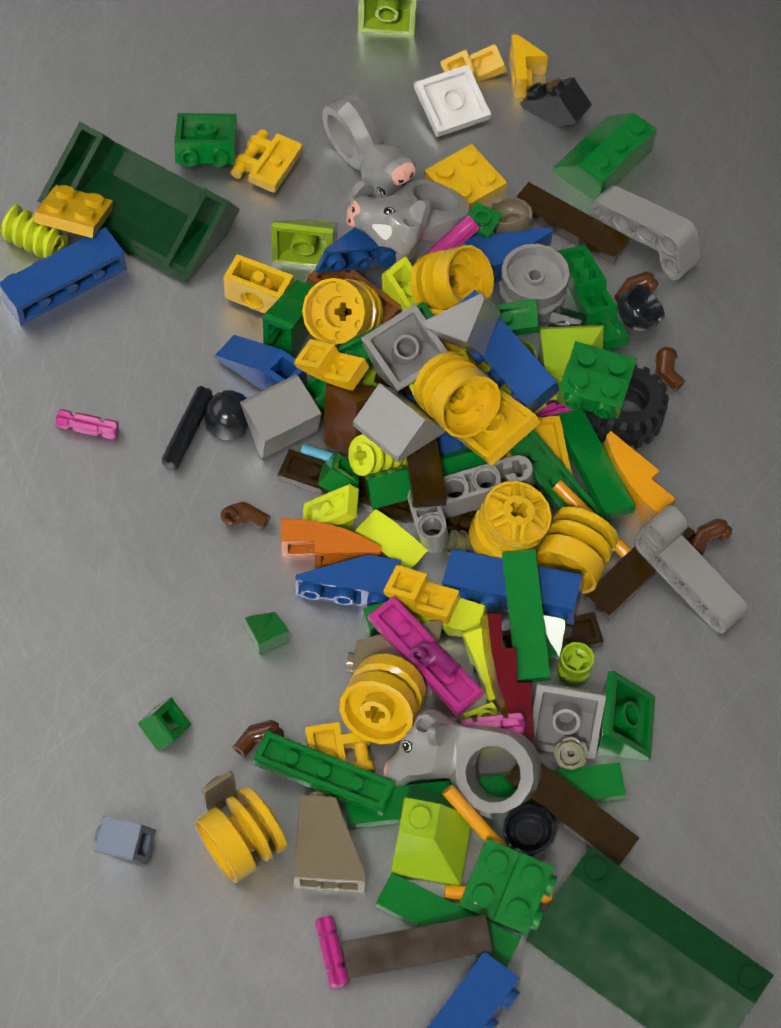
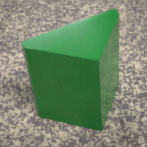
M614 670L609 671L602 693H606L597 754L649 760L651 759L655 696Z

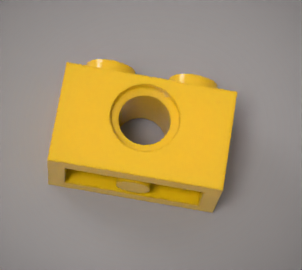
M239 254L236 255L223 277L226 299L264 314L293 284V275Z

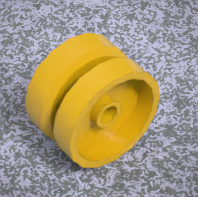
M386 653L371 655L362 660L354 671L349 684L340 698L339 710L348 728L365 741L377 744L395 743L403 739L412 728L417 714L425 701L426 686L419 671L414 665L403 658Z

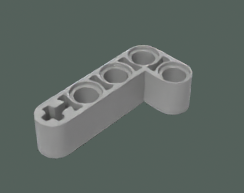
M610 185L589 204L590 213L595 219L659 251L661 267L670 278L679 280L701 260L698 230L687 218L616 185Z
M516 455L498 460L493 466L488 463L444 476L447 496L446 506L413 508L411 492L409 491L408 502L420 544L428 552L435 553L444 550L449 543V533L445 519L479 509L492 488L501 484L502 478L505 481H520L534 486L530 460L525 456ZM485 482L494 484L490 488L480 487ZM458 491L463 493L461 496L456 498L449 497V495L453 492ZM431 529L440 530L435 536L426 535Z
M668 505L642 527L634 538V545L648 563L713 630L723 634L747 613V604L737 591L682 536L688 527L687 520L680 510Z

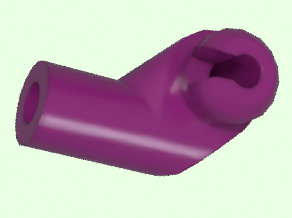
M419 644L409 651V660L414 665L419 667L438 666L449 678L454 676L461 668V665L439 644Z

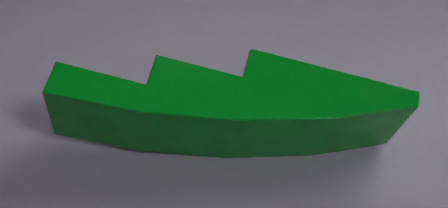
M586 245L557 251L562 254L568 263L570 274L568 288L578 312L587 315L584 323L585 326L603 325V349L605 350L627 346L629 335L617 317V306L606 289L607 279Z

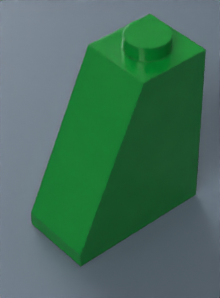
M296 279L263 316V344L282 349L294 358L297 356L310 333L304 324L302 309L306 295L315 284L305 283Z

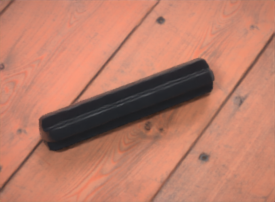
M203 386L196 388L161 458L163 466L173 470L178 468L205 414L208 401L213 397L211 389Z

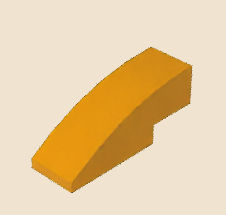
M610 431L606 435L604 449L636 506L634 511L647 523L666 506H674L676 498L656 483L660 470Z

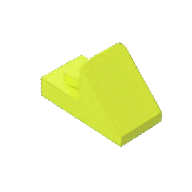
M406 256L399 259L382 274V291L399 303L402 311L414 304L418 305L411 290L410 278L413 266Z
M348 484L304 503L302 519L323 522L352 531L353 519L357 518L359 489Z

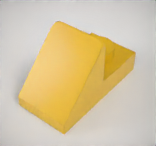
M512 34L509 55L514 98H525L527 86L532 85V75L546 74L548 56L518 34Z

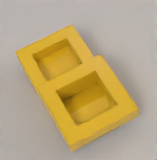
M496 44L470 56L467 50H464L440 61L444 72L469 65L476 82L507 72Z
M313 339L307 342L293 362L297 368L307 374L351 391L355 389L369 368L365 358L339 353L335 344Z
M400 565L395 566L383 590L384 595L389 598L395 596L404 607L432 620L442 621V623L447 625L460 600V591L428 582L427 573Z

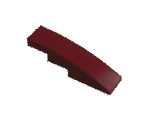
M486 614L480 618L483 649L491 688L500 714L506 715V718H508V714L522 713L526 721L525 731L521 734L534 745L531 682L517 683L516 648H502L501 614Z

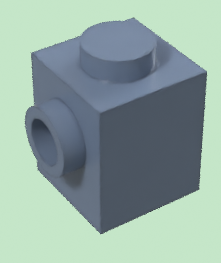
M103 816L102 823L95 833L96 846L94 851L147 865L156 829L138 823Z

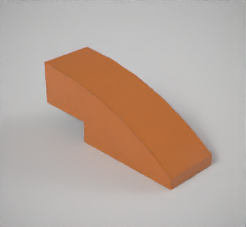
M281 518L282 557L315 556V568L330 566L365 555L381 557L380 545L345 528L311 520Z

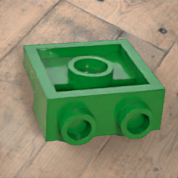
M178 113L174 139L175 163H182L188 167L197 164H213L217 167L235 164L237 114Z
M575 341L560 384L557 402L562 403L569 409H584L594 412L595 415L601 418L619 419L637 358Z
M486 838L458 906L479 915L485 914L486 918L527 935L529 929L536 931L541 922L544 910L538 907L543 895L550 897L558 878L552 875L555 867Z

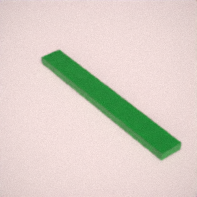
M620 763L583 766L573 770L565 768L552 770L594 803L625 800L626 792ZM508 774L477 778L480 785L492 795L510 797L516 791L513 786L505 781ZM449 780L395 786L383 816L345 802L347 827L352 829L399 824L405 797L438 803L455 809L442 794L447 787L452 785V782ZM528 799L525 803L521 805L534 803Z

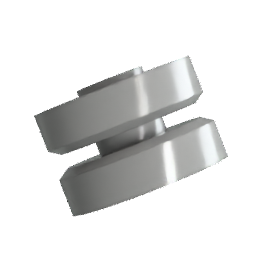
M525 244L513 249L505 257L501 268V281L498 291L500 304L536 299L539 323L548 321L552 311L557 306L563 307L570 276L568 263L562 254L552 247L542 244Z

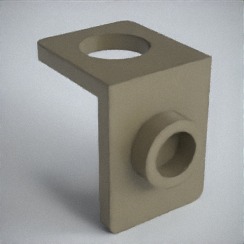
M231 770L222 776L215 777L202 788L204 806L208 811L213 807H217L221 811L226 806L225 799L230 796L239 801L235 776Z

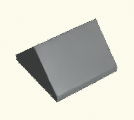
M481 293L423 321L425 328L438 336L442 341L484 356L501 313L499 308Z
M416 304L361 338L376 373L397 393L415 382L419 371L430 359L448 352L438 336L425 328L423 321L426 319Z
M294 375L240 402L259 456L262 459L318 431L321 412L298 375Z
M380 383L353 421V426L397 462L445 433V430L431 416L401 392L397 393L394 389Z
M537 682L532 705L533 741L536 750L554 753L557 743L563 742L565 737L572 736L576 737L579 742L586 744L588 748V756L586 758L595 759L606 693ZM569 751L568 755L574 756V752Z

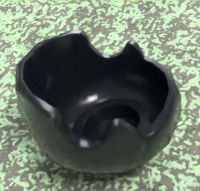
M636 284L620 296L617 302L619 317L627 327L636 332L652 330L665 317L663 306L657 297L641 285Z
M224 390L216 393L208 401L205 409L204 422L206 430L214 437L223 440L241 438L248 427V423L240 402L247 398L242 393L233 390Z
M524 804L514 808L505 818L503 837L510 849L534 858L544 855L554 844L557 835L556 823L544 807Z

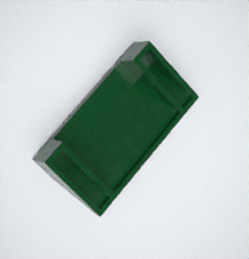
M79 122L38 199V202L42 203L55 185H66L80 192L96 193L103 196V198L113 200L112 212L99 230L106 227L120 247L187 284L227 235L240 210L230 201L189 182L118 144L82 122Z
M590 846L544 912L537 930H532L525 941L526 944L642 1028H739L774 976L771 972L592 846Z

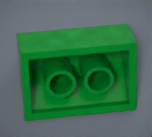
M635 113L607 116L552 168V172L594 200L610 185L620 183L652 151L657 128Z

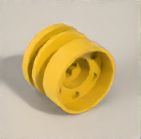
M461 245L422 255L414 264L410 278L411 290L416 303L424 302L431 309L448 310L459 304L474 290L479 294L483 293L490 299L494 288L493 269L489 259L480 249L473 245Z
M331 278L320 281L310 289L304 299L302 313L304 324L314 338L322 342L343 345L380 325L383 309L377 292L366 282L355 279ZM351 309L352 314L346 315L345 310Z
M451 351L430 359L419 371L414 383V397L417 405L453 437L467 438L477 435L485 430L495 419L500 408L501 393L498 385L460 353Z
M505 481L494 486L471 521L469 536L472 547L477 554L501 559L502 552L536 549L550 527L552 516L549 503L541 492L533 486L520 481Z
M562 507L556 511L546 533L547 536L542 538L536 549L537 566L582 574V593H590L595 590L604 572V564L609 562L612 552H614L618 544L619 537L616 530L599 515L578 507Z
M244 786L237 791L239 801L233 796L225 799L230 814L229 817L217 807H213L194 820L195 827L204 845L221 870L234 883L239 882L256 870L252 852H255L264 861H269L272 859L271 849L276 853H281L287 849V842L277 818L269 806L248 786Z

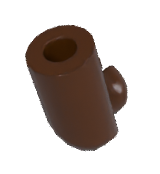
M643 272L627 278L614 296L616 302H618L624 292L636 284L653 292L658 287V281L653 278L654 274Z
M663 347L655 356V373L674 392H677L685 383V379L674 371V363L678 355L675 349Z
M247 502L229 505L220 513L221 521L227 526H237L250 522L262 530L266 528L271 518L270 515Z
M724 519L710 521L697 528L690 544L703 556L709 541L716 537L720 541L729 539L732 535V527L727 525L728 523Z
M273 720L252 724L244 731L232 748L238 755L245 758L258 741L263 739L266 730L284 737V730L279 728V723Z

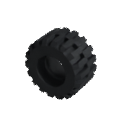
M638 364L635 365L625 398L626 401L636 404L641 410L636 412L621 411L619 419L601 418L595 415L594 412L585 410L586 416L594 431L598 434L601 443L605 441L606 435L611 431L626 444L638 449L642 447L643 442L646 444L651 443L654 436H658L668 408L669 394H666L667 387L665 383H659L660 377L656 373L651 375L649 368L644 366L641 369L637 367Z

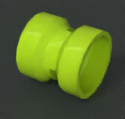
M580 642L567 644L563 648L557 667V675L564 684L578 687L588 681L594 664V654L591 648Z

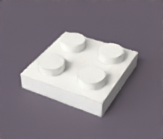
M469 65L415 82L414 89L436 137L490 120L491 112Z

